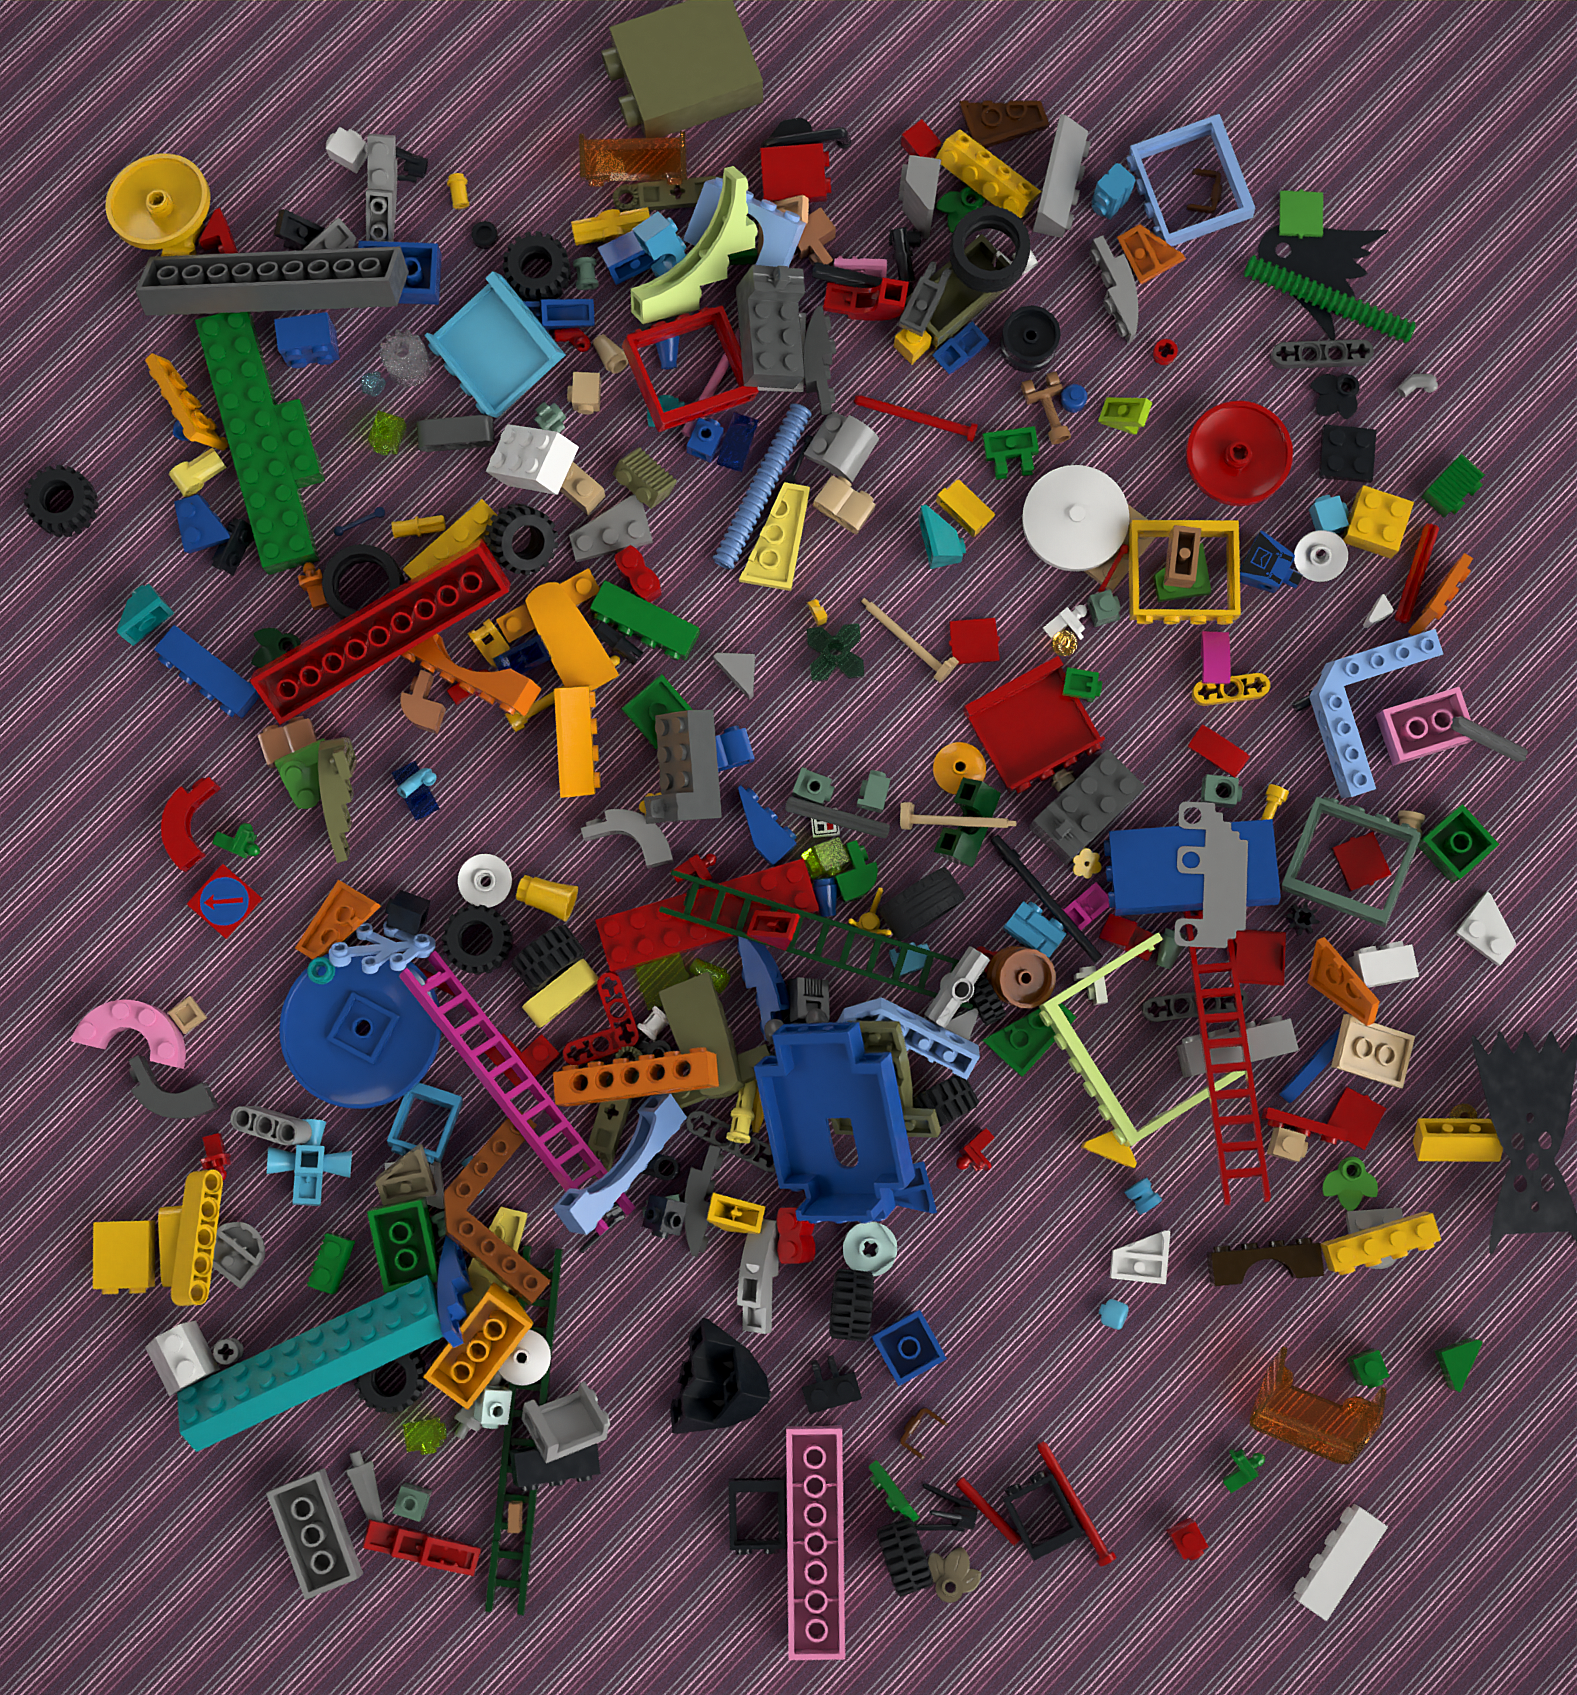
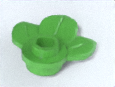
M1346 1157L1341 1160L1337 1170L1327 1174L1322 1190L1324 1196L1337 1195L1341 1205L1347 1211H1353L1360 1204L1363 1195L1377 1197L1378 1184L1374 1176L1366 1172L1365 1165L1360 1159ZM1349 1165L1355 1168V1173L1352 1176L1347 1173Z

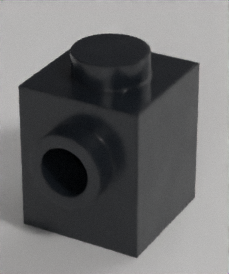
M400 890L394 899L390 898L385 909V913L388 914L386 925L416 936L427 921L431 900Z

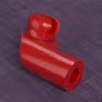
M555 329L556 342L569 341L580 352H585L590 348L591 341L581 329Z

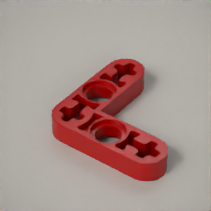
M604 972L597 981L598 991L610 1027L567 1042L563 1049V1058L570 1065H580L616 1053L622 1047L634 1046L638 1042V1028L622 981L615 972ZM606 977H610L611 981H617V984L614 985L615 995L621 992L622 997H614L608 1002L606 1001L605 997H610L609 989L602 987ZM615 1002H620L626 1007V1012L621 1017H615L610 1012V1007ZM630 1018L631 1022H625L627 1030L634 1032L630 1042H626L624 1038H619L622 1035L621 1025L615 1027L614 1023L623 1022ZM605 1037L609 1042L608 1048L604 1051H597L593 1046L595 1038ZM589 1041V1049L593 1055L587 1056V1051L579 1054V1059H575L574 1056H568L567 1053L571 1052V1046L581 1049L585 1047L583 1042Z

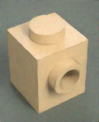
M573 372V386H568L567 400L572 402L573 410L578 411L580 414H593V411H600V373Z
M1281 1127L1274 1128L1267 1154L1291 1162H1299L1300 1157H1305L1308 1149V1142H1305L1306 1135Z

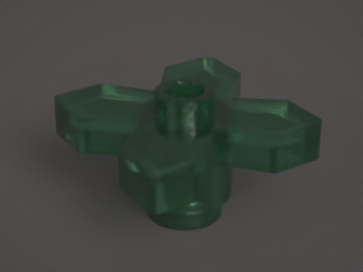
M859 624L843 625L836 636H831L823 627L807 629L808 647L821 654L810 664L812 682L828 681L836 667L848 679L864 677L863 659L850 652L861 641ZM838 650L840 655H832L831 651Z

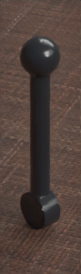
M807 435L804 438L805 444L791 474L785 477L786 483L795 484V475L805 456L806 449L813 440L811 435Z

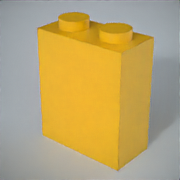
M155 1220L93 1222V1289H102V1294H119V1289L129 1288V1294L146 1293V1288L155 1287Z

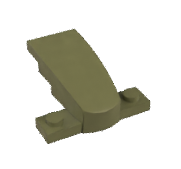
M349 736L320 741L318 750V773L322 807L337 863L348 860L351 851L345 832L350 831L352 819L346 803L352 802L354 796L349 778L354 773L357 758Z
M709 972L659 991L664 1011L681 1054H689L692 1048L704 1047L708 1052L715 1053L717 1058L719 1087L670 1093L681 1109L705 1099L729 1097L738 1092L746 1083L756 1080L754 1066L765 1056H772L769 1046L764 1044L737 1055L732 1030L728 1027L722 1002L718 999L714 982ZM687 1063L686 1065L689 1071H691V1066Z
M848 1021L859 1022L865 1053L891 1052L907 1137L938 1138L941 1129L935 1109L913 1108L911 1072L900 1022ZM830 1118L835 1134L854 1135L850 1118Z

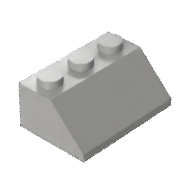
M909 155L908 164H903L898 200L903 201L902 211L915 228L921 231L922 237L929 239L941 159Z

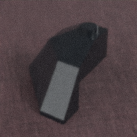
M702 1318L690 1333L687 1343L690 1346L688 1362H682L677 1381L682 1384L680 1393L676 1399L672 1400L670 1407L672 1433L674 1434L731 1427L756 1416L769 1403L771 1398L767 1375L750 1350L712 1321Z

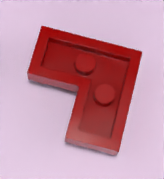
M504 1033L502 1034L503 1038L534 1078L561 1055L542 1034L523 1052ZM495 1046L484 1052L496 1066L506 1061ZM512 1067L503 1072L516 1087L523 1083Z

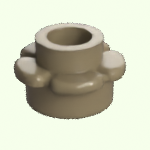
M1066 769L1059 771L1052 776L1053 782L1051 787H1055L1058 792L1065 790L1075 781L1072 775L1074 772H1067Z

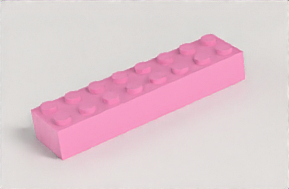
M786 1426L789 1660H845L842 1426Z

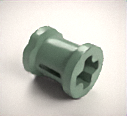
M583 257L573 261V267L576 268L577 272L576 289L592 290L599 287L598 280L595 277L594 266L597 264L595 258Z

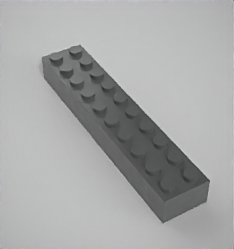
M400 246L149 257L135 291L146 316L366 307L387 308L398 305L408 275V269Z

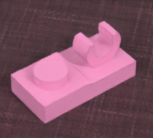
M838 256V258H834V266L879 278H886L887 259H857L856 256H853L852 259H843L842 256Z

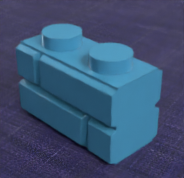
M1116 163L1097 182L1091 201L1094 212L1108 219H1111L1118 212L1119 208H1122L1129 201L1136 181L1135 177L1120 163Z
M1023 901L1002 929L1025 947L1038 950L1049 958L1066 936V933L1062 931L1064 927L1056 919L1051 918L1048 920L1042 916L1043 910L1030 901L1026 904Z

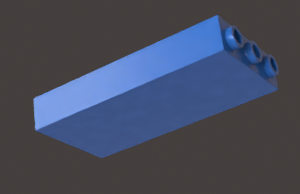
M1273 820L1230 822L1231 830L1239 832V839L1248 841L1246 907L1278 905L1281 895ZM1180 826L1109 831L1108 840H1104L1105 856H1110L1111 866H1106L1107 882H1112L1113 892H1108L1109 908H1114L1115 916L1203 910L1204 874L1179 872L1177 869L1178 849L1182 846L1205 847L1206 830L1184 829ZM1187 852L1183 855L1182 862L1187 868H1195L1199 865L1200 858L1195 852Z

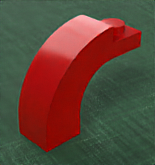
M882 277L881 284L872 288H858L828 282L823 311L848 315V319L862 321H882L896 318L904 311L909 282Z
M210 777L206 779L201 778L196 781L191 787L193 790L190 792L180 786L168 800L162 814L161 836L165 850L176 866L184 872H187L206 856L192 836L191 820L195 811L221 789L215 780Z

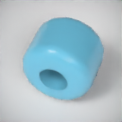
M1109 1299L1106 1305L1102 1304L1100 1307L1101 1323L1120 1330L1128 1315V1305L1114 1299Z

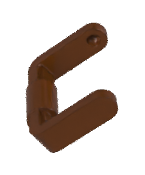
M1194 168L1192 169L1193 175L1215 178L1210 199L1212 203L1211 207L1187 204V210L1212 214L1216 211L1217 203L1221 202L1223 185L1220 184L1221 173Z
M922 1407L916 1416H911L903 1428L905 1432L900 1437L901 1445L922 1460L926 1457L906 1443V1440L910 1434L912 1435L921 1423L923 1415L925 1413L929 1414L945 1427L949 1424L926 1407Z

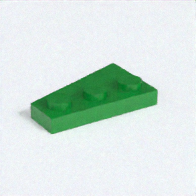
M1062 1003L1058 1004L1071 1025L1077 1017ZM1041 1009L981 1040L1021 1078L1055 1042L1054 1036L1056 1033L1051 1025L1047 1027L1039 1015Z

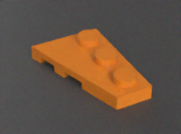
M1464 553L1458 559L1437 588L1435 595L1422 610V615L1411 626L1408 633L1413 636L1420 634L1434 618L1439 620L1448 608L1444 605L1447 600L1451 602L1460 589L1456 586L1457 583H1463L1470 574L1471 570L1468 566L1473 560L1472 557Z
M338 880L295 949L312 960L328 954L329 949L334 943L343 942L374 914L381 905Z
M1325 937L1318 939L1307 983L1364 1025L1369 1026L1375 1023L1380 1001Z

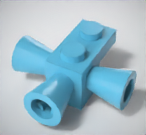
M303 1119L311 1126L312 1136L310 1140L303 1145H296V1153L269 1147L267 1174L295 1170L293 1205L321 1206L323 1171L350 1178L352 1151L324 1155V1146H320L326 1122L316 1119Z

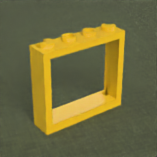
M1239 520L1131 521L1128 527L1130 620H1137L1138 624H1151L1153 620H1163L1164 624H1178L1180 620H1190V624L1195 625L1205 624L1206 621H1217V624L1227 625L1232 624L1233 621L1238 619L1241 615ZM1174 525L1201 528V537H1226L1228 610L1139 609L1138 537H1169V533Z

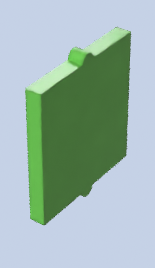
M1303 189L1299 191H1280L1279 235L1298 236L1300 239L1303 236L1322 237L1323 192H1304Z

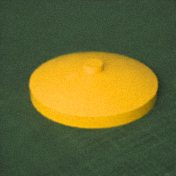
M153 154L129 164L114 179L106 197L107 218L116 234L126 243L148 250L168 248L187 239L203 223L210 206V189L200 169L190 160L175 154Z

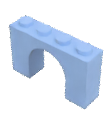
M716 177L715 179L705 181L684 236V241L695 246L708 228L718 206L723 185L722 178ZM746 191L748 213L759 222L764 235L763 247L756 265L788 266L789 268L806 223L799 220L800 216L791 211H785L784 213L777 210V205L764 199L761 202L753 198V193Z

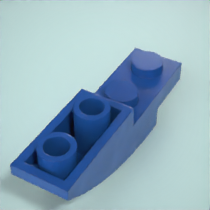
M738 936L737 950L742 959V979L746 983V988H756L757 990L756 1004L760 1008L761 1014L760 1029L766 1041L764 1026L772 1019L783 1021L782 1010L790 1009L789 995L780 970L766 946Z

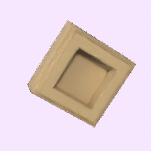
M188 996L168 1011L183 1034H187L207 1019V1016L192 996Z

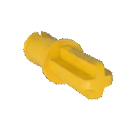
M442 515L426 518L415 516V519L392 522L394 539L413 535L421 537L422 534L444 531L446 528L445 519Z

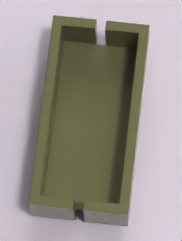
M983 234L964 249L969 262L980 269L995 271L1010 265L1000 255L994 267L993 263L996 261L998 251ZM949 261L930 279L938 284L942 272L946 268L952 270L945 285V291L925 330L932 337L931 344L936 349L939 348L1006 289L994 293H982L972 290V288L967 287L957 278L952 269L951 261ZM910 294V295L906 298L904 310H905V308H906V306H907V304H908V302H909V300H910L912 294Z

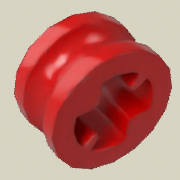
M1162 339L1157 342L1153 350V358L1156 363L1164 366L1171 364L1178 353L1177 345L1170 339ZM1168 347L1170 349L1169 353L1172 352V355L1168 354L1166 358L1162 357V351L1159 352L1158 350Z

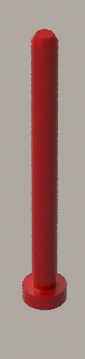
M856 395L854 403L858 406L967 436V441L970 442L974 441L978 424L975 423L967 426L862 395Z
M1044 1441L1037 1445L1038 1451L1099 1556L1096 1560L1098 1565L1103 1567L1117 1558L1113 1551L1109 1552L1048 1444Z

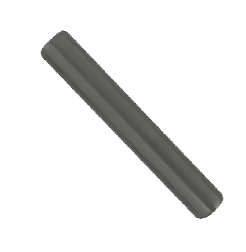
M1463 716L1453 717L1451 728L1454 731L1516 762H1524L1527 759L1528 751L1526 748Z
M793 797L787 799L785 806L787 812L880 838H887L890 830L889 824Z

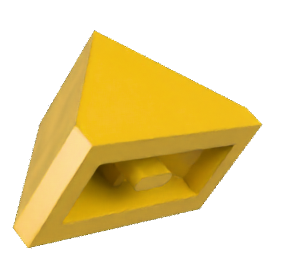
M1112 1130L1087 1140L1081 1145V1148L1129 1168H1135L1137 1164L1130 1146L1126 1147L1124 1143L1122 1145L1119 1144Z
M712 1193L706 1221L727 1232L760 1234L765 1206Z

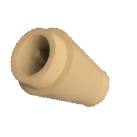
M605 334L598 336L593 341V345L607 371L616 374L625 369L629 362L624 351L607 338Z

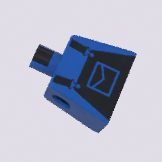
M1261 530L1240 567V583L1275 593L1282 582L1296 589L1303 574L1290 568L1295 555Z

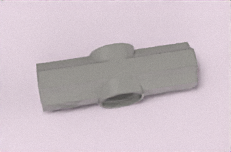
M969 946L952 973H948L942 978L940 982L941 990L924 1015L945 1029L961 1003L968 1001L972 997L974 984L990 961L988 957ZM960 983L958 990L954 992L956 985Z

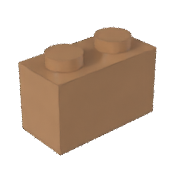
M1174 525L1170 531L1164 585L1191 588L1195 583L1201 528Z

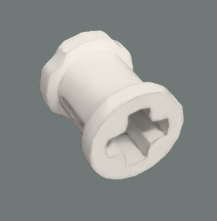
M656 1006L652 1008L653 1012L642 1024L639 1023L637 1025L654 1042L657 1040L656 1036L669 1024L667 1016Z

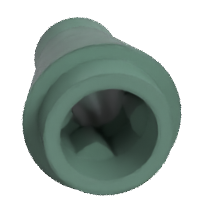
M1166 928L1164 934L1161 933L1163 940L1160 941L1156 965L1171 970L1184 946L1177 945L1174 940L1175 931ZM1180 933L1181 938L1185 940L1186 935Z

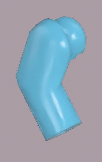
M422 768L398 786L397 792L401 797L407 798L423 783L426 786L433 785L437 779L436 774L432 773V769Z

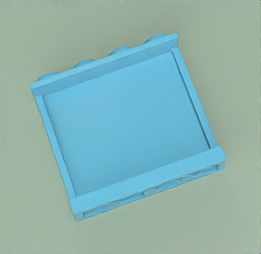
M492 271L485 278L488 284L434 335L426 333L425 337L430 342L428 346L435 355L441 356L446 362L444 364L446 370L451 375H456L460 379L462 390L467 395H472L475 398L477 409L483 415L498 418L566 354L505 278Z

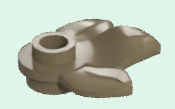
M963 1547L953 1550L946 1559L933 1552L930 1554L928 1565L933 1582L936 1584V1594L940 1600L946 1603H953L959 1600L963 1593L972 1592L977 1588L980 1583L981 1572L969 1569V1556ZM952 1583L955 1591L948 1593L945 1590V1584Z

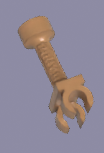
M1056 371L1046 374L1047 377L1045 379L1048 388L1038 392L1035 391L1031 379L1021 382L1022 393L1027 405L1042 401L1043 408L1051 425V431L1048 433L1052 445L1065 442L1071 438L1068 427L1061 425L1051 397L1061 394L1063 389Z

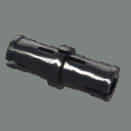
M907 227L891 229L890 233L894 246L892 256L893 260L896 259L899 280L913 281L915 280L911 258L913 250H910Z

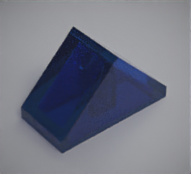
M540 634L493 658L499 671L510 668L522 675L552 659Z

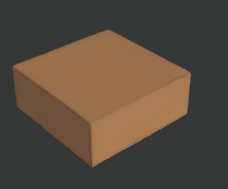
M511 1501L508 1507V1533H520L522 1530V1501Z

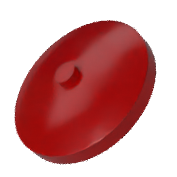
M1248 401L1225 402L1209 409L1195 423L1186 444L1187 468L1194 483L1211 499L1230 506L1253 505L1272 496L1286 480L1293 461L1292 441L1283 422L1269 409Z

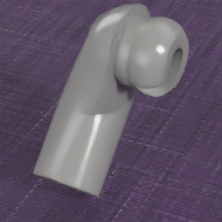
M1413 374L1397 387V391L1404 398L1416 388H1424L1425 392L1431 393L1437 389L1438 383L1436 382V377L1432 374Z

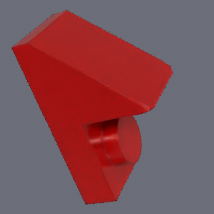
M217 208L214 210L202 233L199 243L205 251L218 247L220 254L238 253L226 217L221 208Z
M1109 914L1098 938L1127 952L1155 934L1138 927V923ZM1147 949L1136 957L1147 962L1153 950L1149 952Z

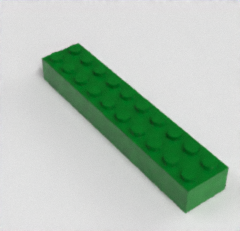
M229 312L195 320L262 568L268 575L303 566L307 562L314 563L320 561L302 494L293 478L274 408V405L277 404L253 316L250 312Z

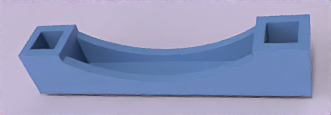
M670 1093L649 1096L637 1110L639 1120L631 1142L622 1157L607 1174L584 1189L569 1188L555 1204L553 1210L570 1232L587 1235L594 1230L602 1216L613 1208L614 1202L623 1192L630 1188L631 1182L639 1173L646 1169L647 1164L654 1155L659 1153L666 1141L679 1130L680 1125L687 1117Z

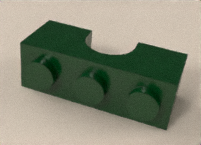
M963 777L953 802L961 807L963 817L992 818L1002 793L982 781ZM959 826L956 830L943 827L934 852L953 863L973 868L988 827Z

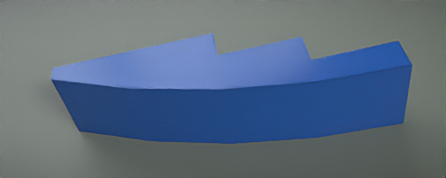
M446 1236L438 1273V1315L442 1335L455 1348L464 1343L458 1321L468 1317L463 1295L473 1289L462 1248Z

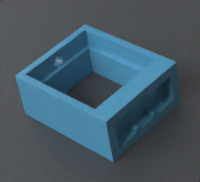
M418 1083L404 1095L387 1143L389 1147H392V1152L402 1156L417 1146L399 1140L414 1098L450 1109L451 1111L436 1152L424 1148L428 1163L433 1165L434 1161L441 1163L463 1105V1100L461 1096Z

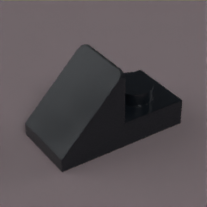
M282 209L278 212L273 235L285 240V248L302 251L325 228L286 209Z

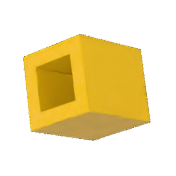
M903 328L895 336L893 347L912 365L930 348L932 337L926 331L921 337Z

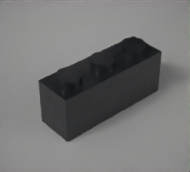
M597 1443L548 1463L545 1462L537 1446L510 1450L513 1484L518 1488L521 1487L522 1491L538 1489V1484L549 1483V1486H560L566 1484V1480L576 1478L577 1482L590 1481L593 1479V1475L601 1474Z

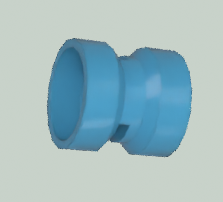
M1147 1177L1141 1179L1124 1192L1128 1199L1133 1200L1136 1204L1135 1209L1139 1215L1149 1211L1162 1201L1159 1194L1151 1189V1183Z

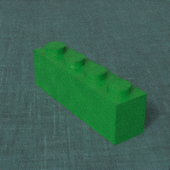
M604 580L590 607L591 613L594 615L593 619L599 623L602 621L607 624L611 623L618 627L617 631L621 634H625L627 637H631L633 634L641 638L640 642L651 649H655L657 646L665 650L664 654L675 661H678L679 658L684 661L687 660L700 635L699 627Z

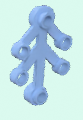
M386 921L383 924L384 935L403 941L395 942L373 932L371 924L363 923L356 929V936L358 939L367 940L374 945L348 947L343 942L334 943L329 949V962L333 966L343 967L351 962V957L377 954L375 957L367 956L362 959V971L364 973H376L379 967L388 959L392 970L401 971L415 957H429L436 947V941L427 934L415 936L386 925Z

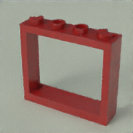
M723 305L715 308L704 307L699 313L691 316L689 313H685L669 323L660 321L652 325L651 329L648 330L636 329L634 333L626 336L622 344L626 358L658 432L753 401L759 392L757 387L744 386L741 348ZM713 324L739 387L663 412L637 349Z

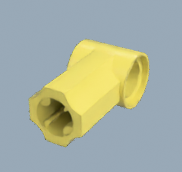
M212 447L191 462H182L170 471L169 476L182 495L189 497L200 491L204 486V482L227 467Z

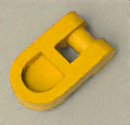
M490 619L484 621L483 626L475 631L473 629L467 633L491 666L502 668L509 664L512 658V651ZM491 634L494 640L485 645L482 639Z

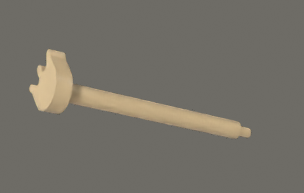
M865 598L861 601L874 617L937 672L934 678L939 683L945 680L959 663L955 657H952L942 665L873 602H869Z
M912 802L901 803L900 826L903 830H911L913 824L996 828L1016 826V821H1009L1008 818L914 815L915 805Z

